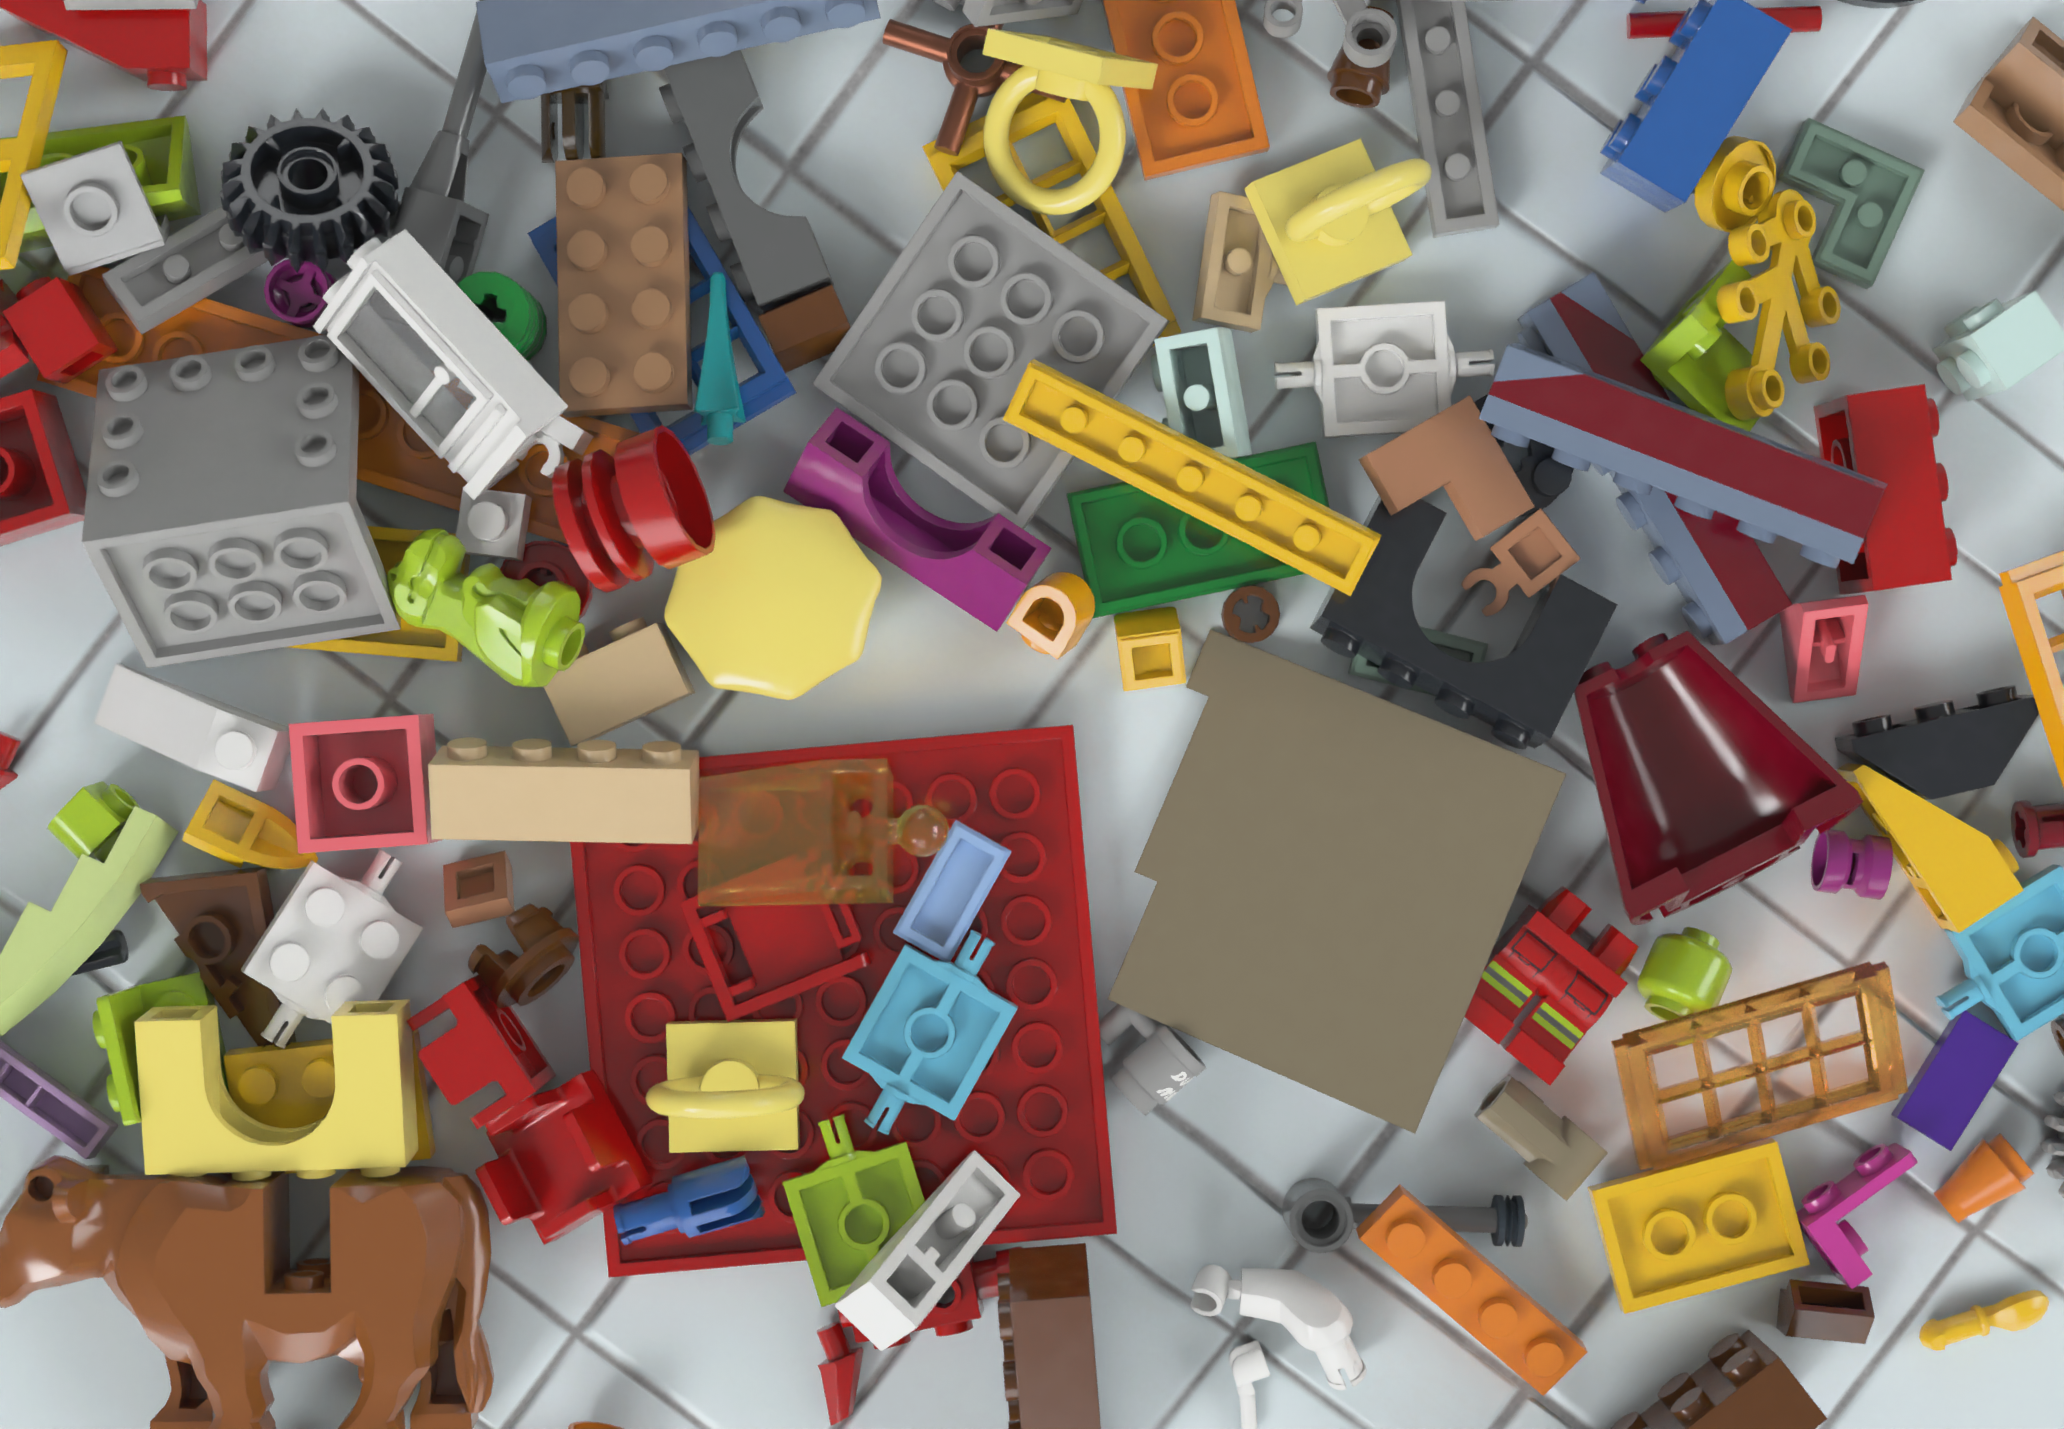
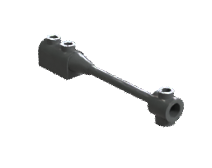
M477 11L442 131L437 132L410 187H405L402 199L398 201V210L395 215L390 216L391 227L388 230L387 237L392 238L406 229L456 285L463 278L473 273L489 214L464 202L470 142L467 136L487 71ZM377 290L372 297L374 307L384 317L408 324Z

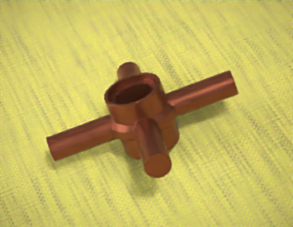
M890 19L883 35V44L943 63L945 75L954 87V91L934 148L943 153L958 156L978 98L994 94L1013 72L1024 66L995 58L993 64L987 70L980 73H972L966 71L960 65L962 58L968 52L975 49H984L988 28L1002 30L1004 24L981 27L969 24L961 27L951 38ZM1036 89L1031 91L1032 93L1065 103L1067 99L1066 97Z

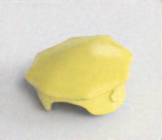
M765 496L750 497L725 515L714 521L716 536L714 551L704 557L677 567L673 586L665 607L664 620L669 630L697 665L706 681L716 689L747 692L784 700H792L805 694L828 677L860 658L863 654L875 600L880 592L882 577L876 566L867 559L842 520L832 510L787 503Z

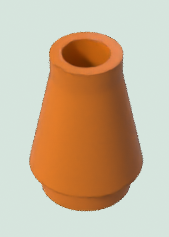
M1999 1133L1989 1142L1982 1138L1947 1182L1934 1192V1195L1949 1214L1960 1223L1968 1216L2026 1189L2022 1183L2035 1173L2004 1136Z

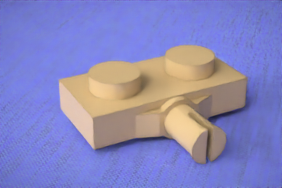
M1219 191L1212 194L1210 198L1192 321L1252 333L1261 329L1265 298L1273 283L1287 284L1248 197Z

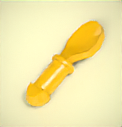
M2031 1290L2010 1296L1987 1307L1981 1308L1978 1305H1973L1969 1311L1938 1321L1935 1319L1927 1321L1920 1329L1919 1339L1923 1346L1940 1351L1945 1350L1946 1345L1973 1336H1987L1990 1333V1326L2009 1331L2027 1329L2041 1320L2048 1310L2050 1302L2041 1291Z

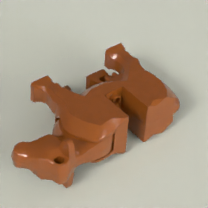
M54 1155L36 1163L26 1176L23 1190L6 1215L0 1231V1308L16 1305L29 1294L39 1289L62 1286L89 1278L103 1277L117 1299L139 1320L148 1338L165 1354L170 1375L171 1393L166 1405L150 1421V1429H276L275 1420L269 1411L275 1400L268 1377L269 1365L272 1362L302 1364L337 1355L358 1366V1377L363 1383L361 1393L355 1406L337 1429H405L403 1408L420 1380V1390L410 1414V1429H473L479 1418L478 1413L483 1411L492 1394L494 1382L489 1346L479 1321L487 1291L492 1253L488 1208L481 1189L467 1174L455 1173L452 1168L429 1166L400 1167L399 1173L385 1177H366L361 1175V1169H350L330 1187V1258L300 1260L296 1262L297 1269H290L289 1174H285V1171H272L271 1176L254 1181L232 1179L231 1172L207 1173L198 1177L173 1176L169 1174L145 1175V1173L109 1174V1165L87 1166L73 1158Z

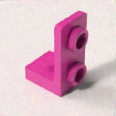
M1893 1143L1888 1147L1886 1144H1878L1862 1153L1853 1163L1856 1170L1836 1184L1834 1181H1827L1812 1189L1801 1201L1804 1207L1796 1212L1803 1233L1834 1276L1851 1289L1873 1275L1861 1258L1869 1250L1858 1233L1845 1219L1838 1224L1836 1222L1917 1164L1918 1161L1911 1151L1897 1143Z

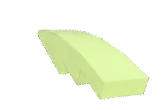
M135 806L105 863L81 854L51 911L28 902L0 954V1036L7 1033L53 995L104 942L141 894L140 884L152 877L178 834L176 829L157 815Z

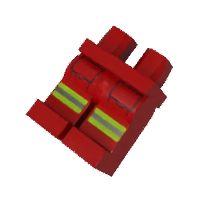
M1564 886L1548 897L1537 910L1529 904L1517 918L1518 921L1494 945L1464 1016L1549 1086L1565 1067L1563 1062L1586 1032L1604 1014L1613 998H1617L1628 984L1620 976L1629 966L1639 947L1609 923L1587 950L1570 936L1592 909Z

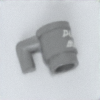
M1117 1004L1099 1021L1100 1038L1110 1046L1123 1032L1133 1025L1146 1040L1123 1060L1124 1066L1111 1079L1125 1097L1141 1113L1147 1115L1158 1104L1163 1106L1194 1076L1197 1077L1206 1066L1191 1047L1170 1026Z

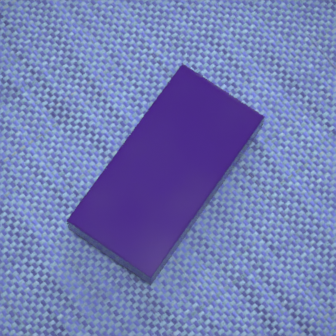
M1965 1010L1949 1021L1891 1115L1947 1150L1952 1151L2019 1043Z

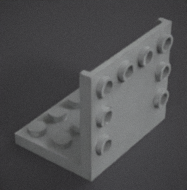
M326 335L99 370L82 544L147 668L401 629V616L398 615L391 601L386 571L356 500L360 371Z

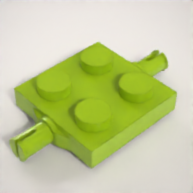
M844 1114L833 1117L840 1139L839 1143L835 1140L829 1119L818 1122L830 1159L826 1160L812 1172L783 1181L821 1307L836 1303L873 1257L925 1202L906 1141L876 1151H854Z

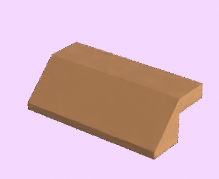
M2032 17L1969 93L1953 122L2064 211V41L2035 17Z

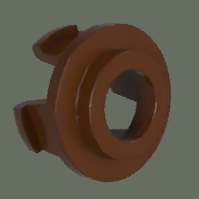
M529 903L506 917L508 928L524 952L520 957L507 949L496 954L483 944L477 945L470 955L468 968L472 974L477 972L490 989V998L497 1007L506 1008L515 1003H518L519 1006H524L537 1000L556 985L573 965L575 957L572 953L578 945L579 936L572 928H563L552 918L553 913L548 908L541 907L538 909L535 905Z

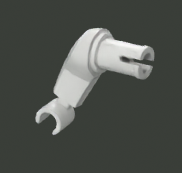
M1207 1265L1197 1273L1191 1288L1195 1292L1191 1301V1308L1196 1313L1204 1316H1214L1222 1311L1226 1298L1240 1300L1239 1315L1281 1323L1300 1345L1315 1351L1326 1373V1379L1332 1388L1337 1390L1347 1389L1340 1370L1343 1368L1352 1387L1364 1379L1367 1368L1359 1357L1349 1336L1353 1326V1316L1331 1291L1297 1270L1242 1268L1241 1280H1232L1230 1274L1224 1268L1217 1265Z

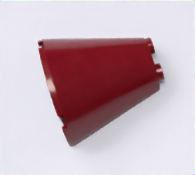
M1688 631L1671 639H1668L1665 633H1661L1645 640L1632 650L1636 660L1624 667L1614 669L1608 661L1591 667L1583 673L1574 691L1624 911L1633 925H1642L1653 920L1650 912L1659 908L1665 918L1745 881L1801 849L1799 845L1807 840L1815 828L1819 834L1827 832L1863 803L1858 791Z

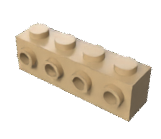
M466 737L453 739L447 743V746L442 745L428 764L432 839L692 844L700 826L699 750H681V745L677 742L654 741L644 744L642 749H616V743L612 741L588 740L579 743L577 748L552 747V743L545 739H523L514 742L512 747L487 746V741L481 738Z

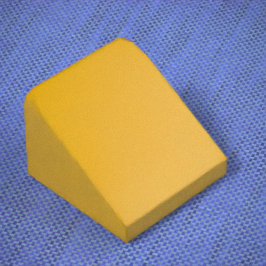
M1175 607L1119 613L1114 616L1124 691L1186 683L1181 628Z

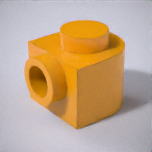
M1056 572L1038 582L1021 596L1006 624L1021 633L1023 641L1029 647L1040 653L1050 654L1058 660L1078 644L1090 624L1095 612L1094 595L1088 584L1079 576L1069 572Z

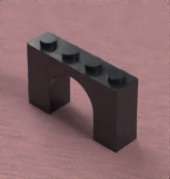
M1378 496L1363 524L1382 535L1351 596L1333 587L1330 588L1310 629L1323 635L1321 638L1322 644L1335 653L1348 658H1355L1358 654L1379 665L1377 672L1389 682L1408 689L1416 685L1435 695L1434 703L1445 712L1462 719H1469L1470 715L1493 726L1491 734L1509 746L1517 749H1526L1527 746L1535 749L1550 740L1618 604L1560 574L1544 587L1518 641L1507 656L1498 660L1481 663L1453 658L1434 646L1422 632L1416 620L1412 603V589L1416 573L1447 513L1419 499L1391 516L1382 499Z

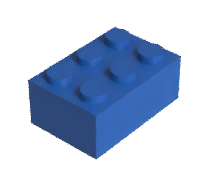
M1698 0L1693 8L1689 7L1668 40L1677 46L1672 57L1669 58L1665 55L1658 65L1655 63L1636 91L1634 97L1643 102L1637 114L1629 113L1624 121L1620 119L1604 143L1600 153L1609 159L1600 174L1663 212L1686 203L1792 29L1744 0H1710L1709 2Z

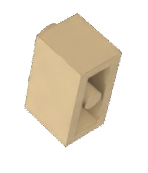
M641 617L608 632L613 642L590 653L586 643H584L573 664L565 671H558L548 685L544 686L571 746H577L581 742L593 740L695 693L664 624L655 623L647 626L644 617Z

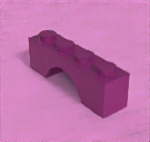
M837 407L808 441L783 490L784 493L804 506L832 510L839 516L854 539L996 632H998L1052 549L999 513L979 522L958 523L945 520L926 511L900 485L891 463L890 442Z

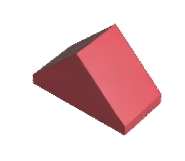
M1865 595L1795 603L1779 612L1789 693L1793 703L1856 695L1869 605Z

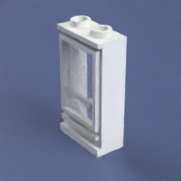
M406 229L383 244L377 237H374L356 250L347 261V265L352 269L351 273L340 278L324 294L323 300L328 306L313 327L319 334L325 330L329 332L326 336L440 459L444 457L450 463L448 465L449 469L453 473L458 472L467 481L463 490L475 500L516 469L519 465L516 459L527 452L538 441L534 434L562 414L568 405Z

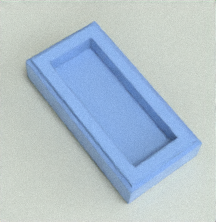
M955 820L893 933L938 959L950 962L1012 851L960 821Z

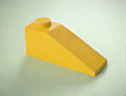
M1846 763L1837 769V772L1858 791L1863 800L1860 807L1878 834L1890 838L1893 857L1940 928L1960 933L2024 891L2014 876V873L2019 870L2018 863L2010 850L1999 839L1996 838L1991 841L1989 836L1863 764Z

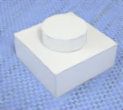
M462 490L456 538L464 545L466 554L523 561L532 498L526 494L487 490L477 499L473 500Z

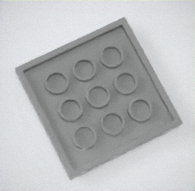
M957 171L812 384L994 515L999 513L1024 530L1075 457L1002 420L1029 362L1035 359L1115 400L1154 345V339L1161 335L1170 321Z

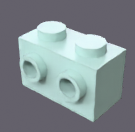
M2035 290L2002 304L1996 298L1981 308L1976 306L1944 327L1949 338L1932 349L1940 360V363L1937 364V371L1945 385L1958 396L1963 394L1967 401H1972L2008 390L2063 352L2064 331Z
M1216 327L1154 339L1156 354L1151 356L1152 375L1157 391L1163 392L1167 417L1162 419V424L1229 458L1252 455L1231 328Z

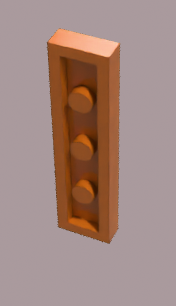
M1399 1184L1356 1228L1358 1237L1364 1244L1541 1395L1544 1396L1587 1353V1349L1581 1339L1402 1185Z

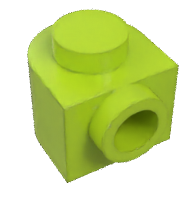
M104 781L82 787L56 814L47 829L78 859L81 854L105 863L135 806L139 807V805L121 787L115 784L108 786Z

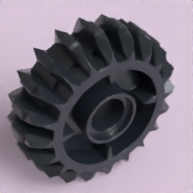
M296 108L290 121L281 122L270 114L267 130L264 131L248 126L247 135L245 136L246 143H232L231 152L229 153L230 161L222 163V190L220 191L222 209L227 212L228 224L235 237L243 238V243L248 248L250 254L264 250V256L268 259L271 267L284 258H289L290 265L296 273H298L305 262H316L317 266L325 273L329 260L339 258L347 264L349 258L354 254V249L358 250L363 244L374 237H388V230L391 227L390 216L395 215L399 206L398 193L396 191L399 189L397 171L394 170L393 164H391V157L386 150L385 144L376 143L375 136L372 135L370 127L355 130V125L352 123L349 115L342 117L335 123L330 122V117L323 108L315 119L304 118Z

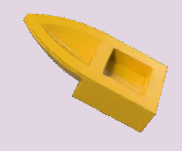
M213 779L182 839L183 842L240 869L244 862L266 868L299 869L307 867L311 860L315 863L318 861L315 852L298 854L296 825L287 816L275 808Z

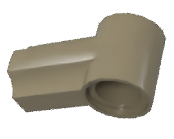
M1509 1074L1486 1095L1474 1116L1525 1159L1523 1164L1567 1201L1608 1152L1565 1115L1562 1119L1543 1104L1544 1101Z

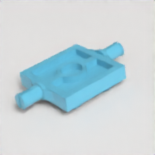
M2052 864L2020 883L2024 891L1962 932L1958 933L1944 929L1963 960L1964 972L1967 977L1962 983L1935 997L1937 1004L1943 1007L1941 1011L1949 1020L1954 1019L1955 1016L1981 1001L1993 1010L2008 1037L2018 1041L2064 1013V869L2061 865Z
M971 930L954 963L933 959L905 943L842 1056V1059L869 1073L878 1085L883 1088L871 1112L864 1120L870 1127H875L885 1107H889L878 1128L879 1132L888 1135L905 1102L926 1105L955 1121L1018 1009L1016 1004L989 990L981 979L976 976L991 948L996 944L986 936L975 956L971 958L970 956L982 934Z

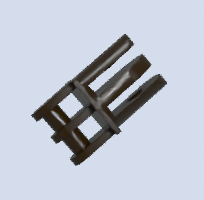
M607 80L596 85H582L541 95L542 163H555L558 159L557 103L562 104V139L566 160L583 159L584 104H588L589 150L591 159L606 158L605 99H609Z

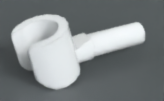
M1253 1341L1235 1347L1229 1354V1363L1237 1384L1238 1395L1240 1396L1242 1429H1258L1256 1393L1252 1382L1271 1376L1259 1341Z

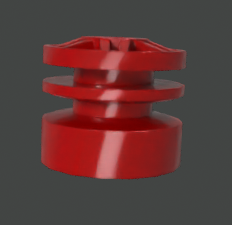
M658 426L617 443L614 458L609 453L599 449L585 455L583 461L576 458L555 467L552 489L560 527L570 551L582 572L596 588L608 593L629 583V579L636 582L643 580L652 574L654 561L669 570L704 557L714 551L716 536L707 493L686 448L673 431L665 426Z

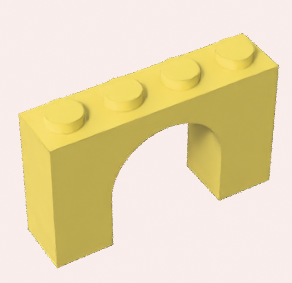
M410 999L345 1001L331 1016L335 1070L333 1102L326 1116L312 1124L298 1128H278L260 1123L244 1113L232 1100L222 1077L217 1005L152 1007L134 1022L145 1175L169 1174L173 1176L198 1177L207 1173L231 1172L232 1179L254 1181L271 1176L272 1171H296V1176L302 1179L329 1177L336 1173V1169H361V1175L366 1177H385L399 1173L400 1167H406L419 1150L412 1030L406 1020L411 1018Z

